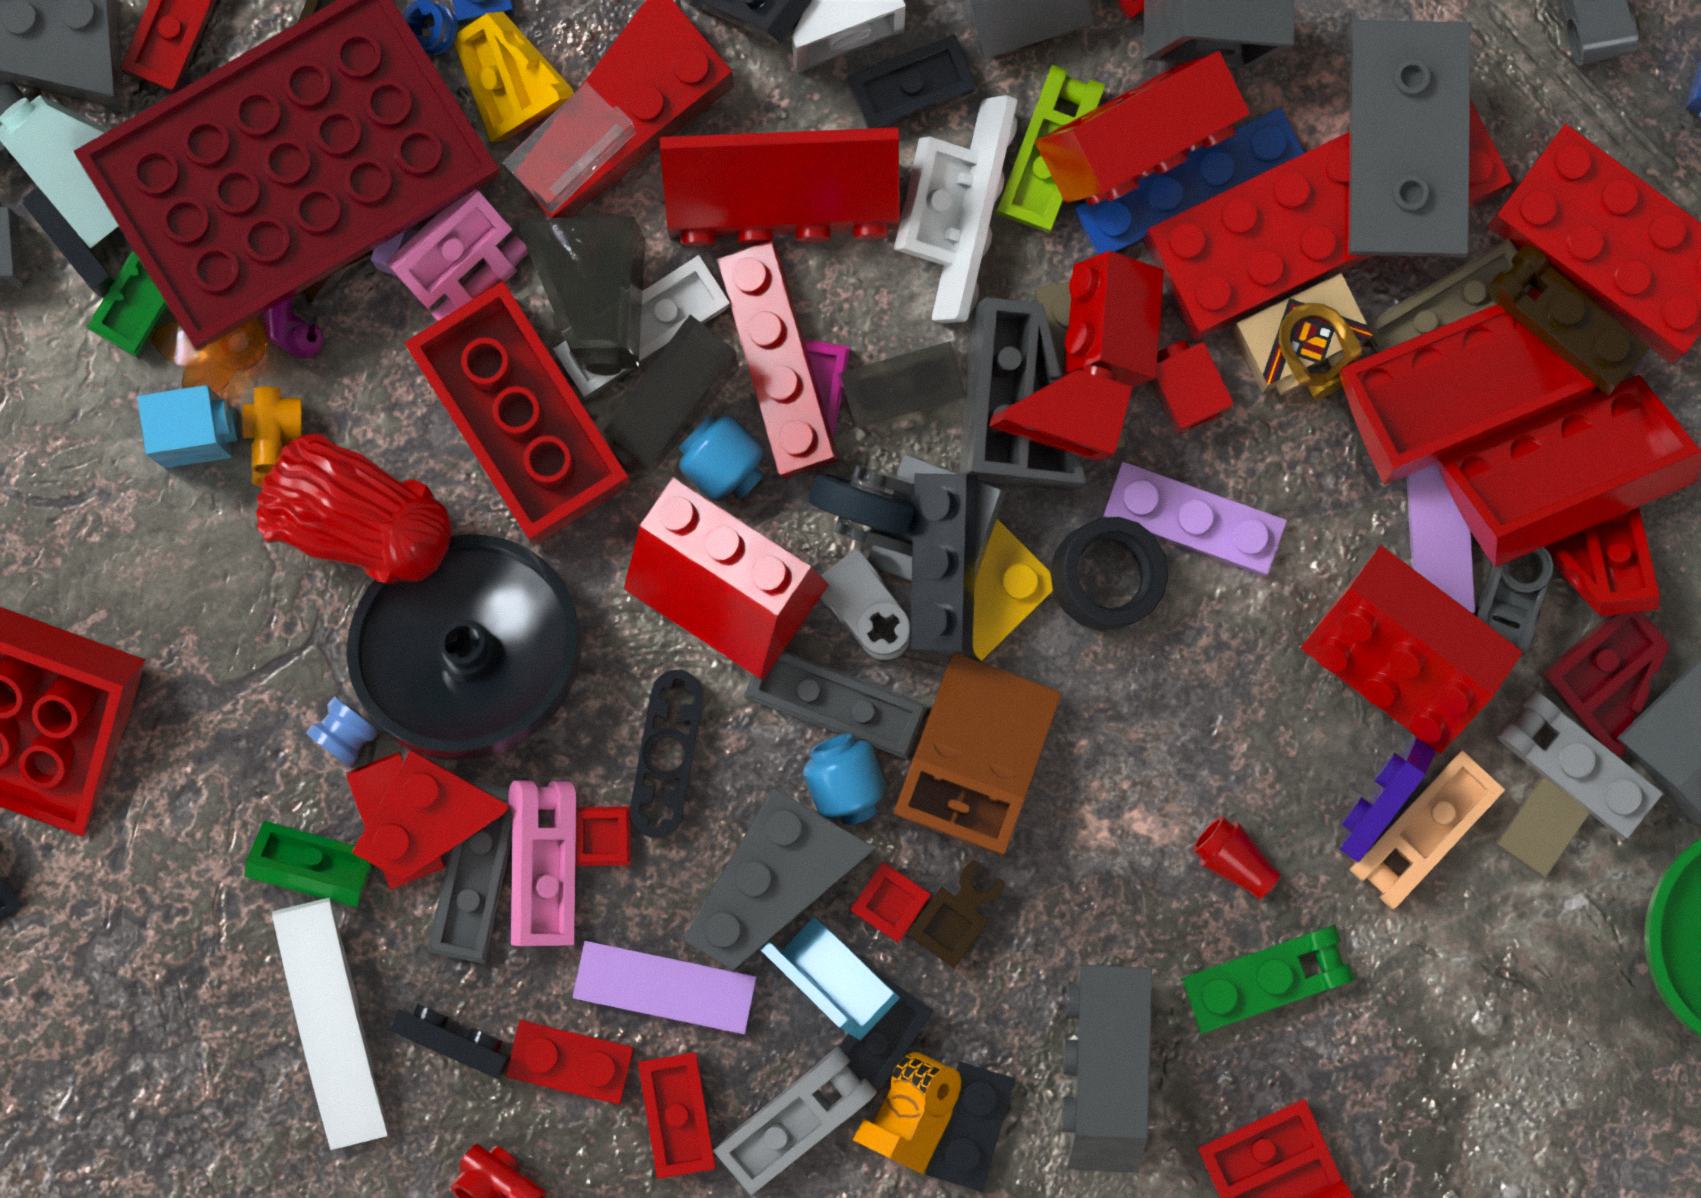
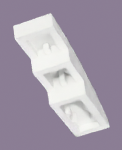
M330 897L273 911L272 917L288 988L330 1150L387 1137L388 1125L373 1075L374 1064L359 1014L360 1004Z

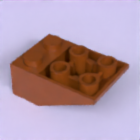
M953 652L897 801L893 817L1002 857L1005 854L1062 692Z

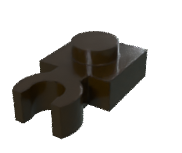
M976 860L968 863L962 870L959 878L960 891L957 895L954 896L941 887L907 933L908 936L953 969L989 922L976 912L980 904L995 900L1004 888L1005 882L998 878L989 891L979 892L975 890L971 884V877L980 865Z

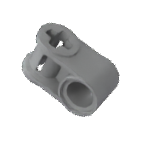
M855 548L820 575L829 584L820 599L839 623L846 626L868 655L880 661H891L902 656L909 647V620L905 612L888 592V588L864 555ZM881 620L885 625L892 624L894 621L898 623L894 629L896 641L888 644L882 638L873 642L871 640L875 635L873 623Z

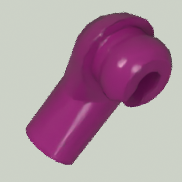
M292 297L264 313L266 337L290 356L307 359L313 357L321 349L324 341L321 329L314 323L310 325L293 313Z

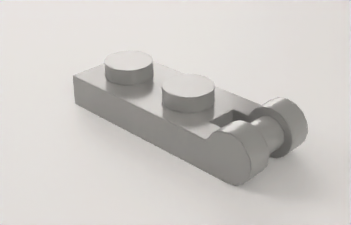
M1532 691L1522 704L1526 710L1514 724L1508 722L1497 735V738L1622 840L1628 839L1663 793L1563 714L1549 699L1537 691ZM1543 725L1556 734L1545 750L1533 741V737Z
M840 1047L828 1053L812 1069L719 1142L713 1150L750 1195H753L876 1095L877 1091L866 1078L860 1081L847 1066L850 1059ZM828 1081L842 1095L833 1105L818 1090Z

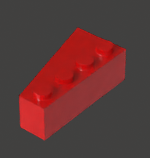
M646 0L575 93L576 98L568 102L515 172L520 187L557 230L660 147V137H671L733 88L734 82L731 69L673 0Z

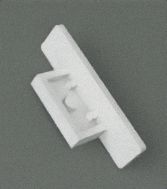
M1003 95L981 101L970 150L930 136L919 138L894 250L943 265L932 313L933 321L943 324L965 322L977 303L979 285L976 281L981 259L988 251L992 239V231L989 226L994 202L999 198L1004 186L1005 177L1002 167L1007 146L1012 142L1017 129V118L1015 116L1017 99L1014 97Z

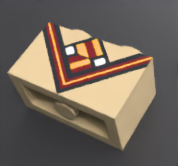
M1342 273L1254 314L1235 325L1232 333L1262 393L1277 387L1280 395H1284L1303 386L1292 374L1278 344L1280 325L1285 316L1295 307L1307 303L1325 304L1337 310L1345 319L1361 346L1365 345L1372 337V333ZM1309 317L1300 320L1294 325L1290 333V342L1296 355L1308 371L1329 362L1332 368L1343 358L1344 352L1336 332L1329 322L1321 318Z

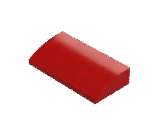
M1536 288L1525 292L1534 301L1542 294ZM1498 304L1344 366L1339 371L1356 425L1384 485L1436 464L1439 457L1589 396L1596 388L1594 383Z
M1639 374L1622 381L1610 396L1602 390L1439 457L1437 466L1467 526L1492 564L1497 567L1698 482L1701 450Z

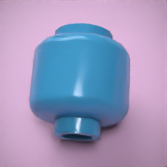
M708 415L677 448L684 454L679 463L681 472L712 501H722L731 493H734L741 500L764 476L757 468L764 457L763 445L731 416L725 415L715 421Z
M849 733L827 739L809 751L811 759L804 766L803 778L820 815L828 819L843 818L845 825H852L862 822L877 813L875 804L886 795L888 781L875 750L870 743L864 740H854L853 735Z

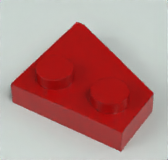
M1639 507L1545 546L1551 555L1553 566L1600 617L1659 610L1660 594Z
M410 750L352 853L404 881L503 815L510 804L424 755Z

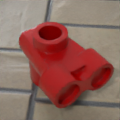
M477 1143L461 1159L459 1165L460 1176L451 1185V1190L456 1198H545L547 1195V1191L526 1175L521 1176L518 1173L520 1170L518 1162L506 1150L499 1146H494L488 1152Z

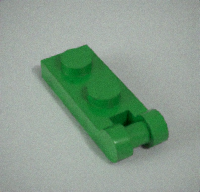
M1336 924L1180 978L1199 1034L1354 981L1355 977L1350 963L1343 964L1336 944L1341 941ZM1314 951L1321 973L1306 978L1298 956Z

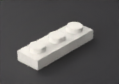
M698 255L553 348V351L584 399L587 400L730 308L731 305Z

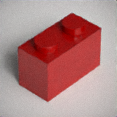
M1110 250L1073 265V274L1069 283L1071 295L1069 326L1065 336V374H1069L1077 369L1082 370L1084 365H1092L1116 373V382L1132 387L1156 379L1164 269Z

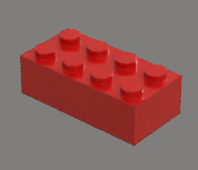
M1565 123L1486 228L1503 240L1509 238L1514 248L1518 251L1525 245H1530L1540 250L1554 270L1645 343L1651 350L1670 364H1673L1686 354L1701 333V223Z
M501 281L404 342L533 547L631 486L628 475L504 281Z

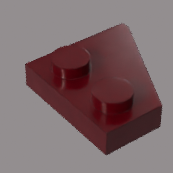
M1644 612L1609 615L1540 675L1585 731L1620 758L1625 748L1616 738L1632 724L1636 712L1641 713L1650 693V679L1654 673L1659 671L1670 644Z

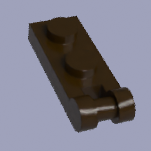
M1530 245L1523 246L1512 258L1513 267L1507 273L1500 272L1487 285L1489 296L1513 318L1610 396L1642 360L1650 348L1554 270L1540 250ZM1528 283L1542 293L1536 301L1525 293L1524 288Z

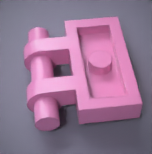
M474 189L466 196L443 208L385 264L427 309L443 294L446 296L447 299L431 313L438 322L495 286L500 280L506 283L518 272L515 266L531 251L516 235L500 249L497 248L496 245L512 231V228L477 189ZM482 259L485 263L460 285L458 280Z

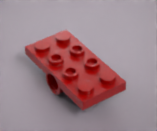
M1303 1098L1196 1147L1219 1198H1354L1347 1184L1342 1180L1307 1102Z

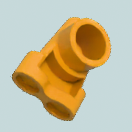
M278 387L254 388V404H242L243 438H254V442L251 444L252 484L262 487L264 477L270 473L276 459L280 457L282 444H289L301 436V398H281V389Z

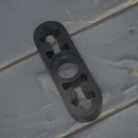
M671 670L660 675L654 682L650 693L630 805V817L633 825L639 832L650 838H664L673 834L679 828L684 815L704 694L699 681L692 674L683 670ZM675 681L685 682V691L694 695L692 705L683 704L679 713V724L691 723L687 735L670 727L654 729L656 717H660L668 722L670 705L669 702L661 699L662 690H672ZM669 737L676 739L683 746V761L679 767L672 771H661L651 762V748L661 738ZM646 774L662 781L680 779L678 792L666 787L664 804L666 807L673 809V816L671 820L662 819L659 828L649 827V818L640 814L642 804H652L656 790L655 785L644 787Z

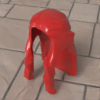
M322 433L302 435L282 447L280 457L276 459L270 473L264 477L262 491L257 496L259 507L256 511L257 529L267 543H285L312 558L354 565L356 568L364 569L367 575L378 582L393 584L399 580L408 582L424 580L438 569L449 549L451 537L449 513L439 500L434 499V495L427 485L413 479L400 481L363 454L337 446Z

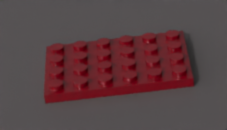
M336 0L74 150L77 160L195 352L207 347L466 196L474 189H478L500 176L499 168L393 0Z

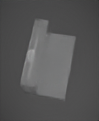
M585 82L514 150L502 164L552 214L636 134L634 124L617 105L612 108Z

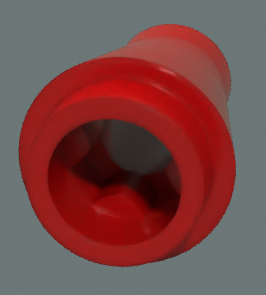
M1223 815L1216 818L1206 827L1192 848V851L1200 857V866L1245 889L1257 899L1264 897L1273 888L1281 874L1270 864L1237 820L1230 822Z

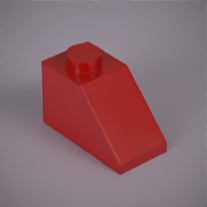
M1084 365L1082 370L1077 369L992 415L989 427L1091 460L1100 461L1114 455L1116 452L1133 387L1116 382L1117 374L1108 369Z

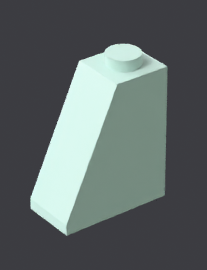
M41 95L31 102L27 98H23L10 106L0 116V122L3 124L0 126L1 143L87 246L92 248L117 228L118 225L77 160L74 150L108 132L110 129Z

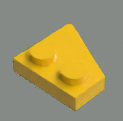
M504 12L486 13L457 32L454 45L490 143L510 139L576 98L570 85Z
M996 519L974 585L973 653L979 662H982L1053 592L1050 571L998 519Z

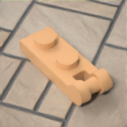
M1463 750L1459 751L1374 842L1359 863L1356 861L1349 870L1362 882L1367 878L1382 892L1379 898L1392 910L1395 909L1498 799L1505 789ZM1394 849L1410 863L1399 876L1383 862Z

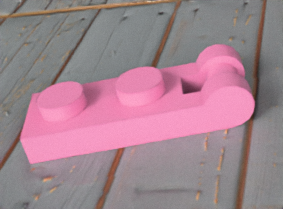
M513 781L508 794L509 808L513 814L511 945H574L576 791L574 785L570 781H551L548 787H537L533 781ZM538 810H548L550 814V827H538Z

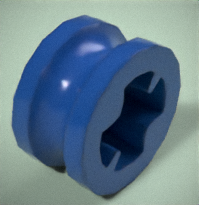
M417 0L406 7L402 14L426 54L439 55L446 52L453 45L457 37L458 24L456 16L450 8L429 0ZM428 17L434 18V27L428 28V25L424 23ZM422 28H428L433 32L429 38L423 37Z

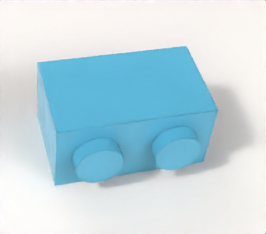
M208 385L137 396L145 454L163 468L233 458L231 442L239 441V427L234 407H228L226 399H222Z

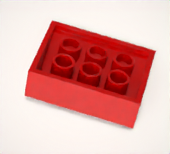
M898 127L660 137L667 230L669 239H680V245L683 247L712 246L715 244V237L738 236L739 244L760 245L768 241L773 242V235L796 234L797 242L817 243L829 241L831 239L830 233L854 232V239L881 240L888 238V230H898L899 228Z
M0 607V807L82 837L85 835L130 717L146 659Z

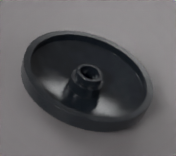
M474 534L455 535L450 537L449 549L438 569L431 576L421 581L408 582L399 580L393 584L374 580L367 588L358 603L349 628L347 640L348 672L355 693L371 720L382 732L401 746L416 753L439 759L465 760L486 757L505 751L531 737L561 707L572 688L580 664L582 650L580 621L566 586L552 567L540 556L524 546L499 537Z

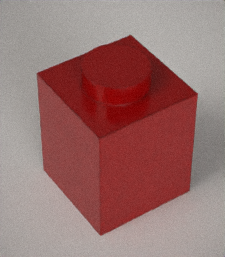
M1182 340L1158 352L1156 379L1150 382L1176 436L1230 411L1234 403L1204 342L1189 348L1186 340Z

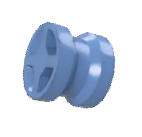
M334 696L327 705L328 714L321 723L312 724L306 734L344 764L353 768L359 760L358 750L365 742L374 741L381 731Z

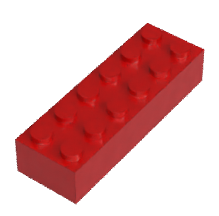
M1471 98L1469 116V210L1502 195L1513 182ZM1350 132L1147 229L1143 243L1155 267L1164 269L1163 283L1193 343L1376 256L1348 255Z

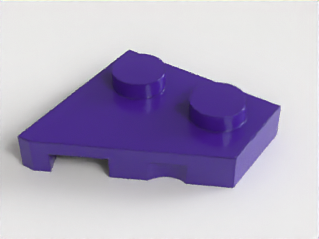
M1414 736L1401 756L1395 752L1390 756L1374 779L1380 786L1369 801L1360 797L1342 821L1341 826L1346 828L1348 832L1340 847L1341 851L1358 863L1361 861L1426 775L1436 752L1433 748Z

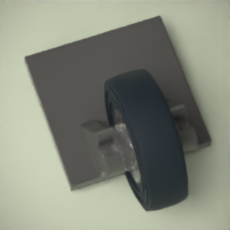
M903 454L896 476L856 465L851 480L830 474L818 473L813 481L808 502L823 511L839 516L834 529L835 533L845 535L856 541L871 544L872 548L868 562L872 566L912 581L915 473H958ZM977 481L975 580L1006 492L980 481ZM885 488L894 490L893 495L884 492Z

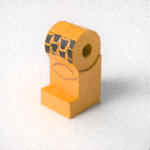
M913 1052L907 1054L894 1069L891 1078V1089L874 1122L871 1123L863 1119L853 1141L923 1175L953 1114L952 1110L961 1091L960 1074L955 1068L922 1053Z

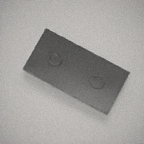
M1352 21L1348 255L1466 257L1468 255L1470 22Z

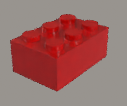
M1216 51L1179 63L1034 142L1064 202L1068 203L1085 198L1088 206H1091L1106 198L1108 201H1111L1132 191L1139 186L1137 180L1154 172L1158 175L1188 160L1186 153L1202 146L1205 148L1211 147L1233 136L1237 132L1232 123L1251 113L1220 51Z
M1382 545L1378 547L1335 599L1300 647L1322 667L1331 671L1363 695L1371 704L1380 708L1412 732L1416 738L1425 742L1439 754H1442L1493 698L1523 653L1522 650Z

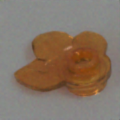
M253 319L200 351L195 352L178 322L174 320L158 330L151 337V343L168 361L178 366L186 367L182 378V389L208 385L217 393L226 388L236 371L249 369L262 359L267 348V337L260 322L257 319ZM236 333H245L249 339L248 346L241 352H233L229 348V340Z

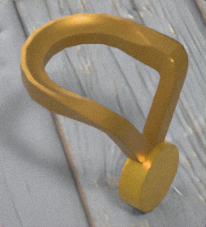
M1320 303L1303 304L1290 311L1280 325L1278 344L1295 379L1301 385L1308 386L1315 400L1322 399L1340 389L1343 384L1339 371L1342 367L1354 363L1360 357L1361 344L1337 310ZM1309 317L1321 318L1329 322L1336 332L1344 356L1326 373H1310L1292 348L1290 333L1294 325L1302 319Z

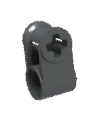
M1560 0L1566 20L1569 47L1578 66L1637 52L1638 32L1627 0Z
M1545 547L1528 553L1534 559L1537 566L1536 576L1529 584L1519 583L1514 580L1509 571V562L1497 567L1493 565L1485 589L1482 591L1475 607L1474 615L1522 650L1521 657L1527 652L1534 636L1540 616V607L1552 576L1553 562L1550 553ZM1493 618H1496V619H1499V620H1501V621H1504V622L1513 624V625L1515 626V628H1514V627H1511V626H1508V625H1505V624H1502V623H1499V622H1497V621H1494Z

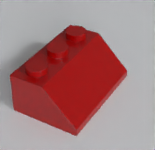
M672 478L639 526L623 589L763 681L829 584L810 565L675 478Z

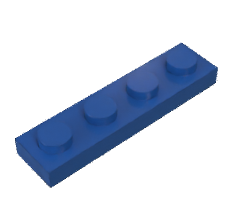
M1282 108L1273 110L1235 129L1236 134L1208 148L1202 146L1186 153L1188 160L1161 174L1157 175L1154 172L1137 180L1139 183L1137 188L1116 199L1108 201L1106 198L1091 206H1088L1087 202L1075 207L1074 213L1095 255L1109 250L1120 253L1142 242L1148 228L1304 154Z

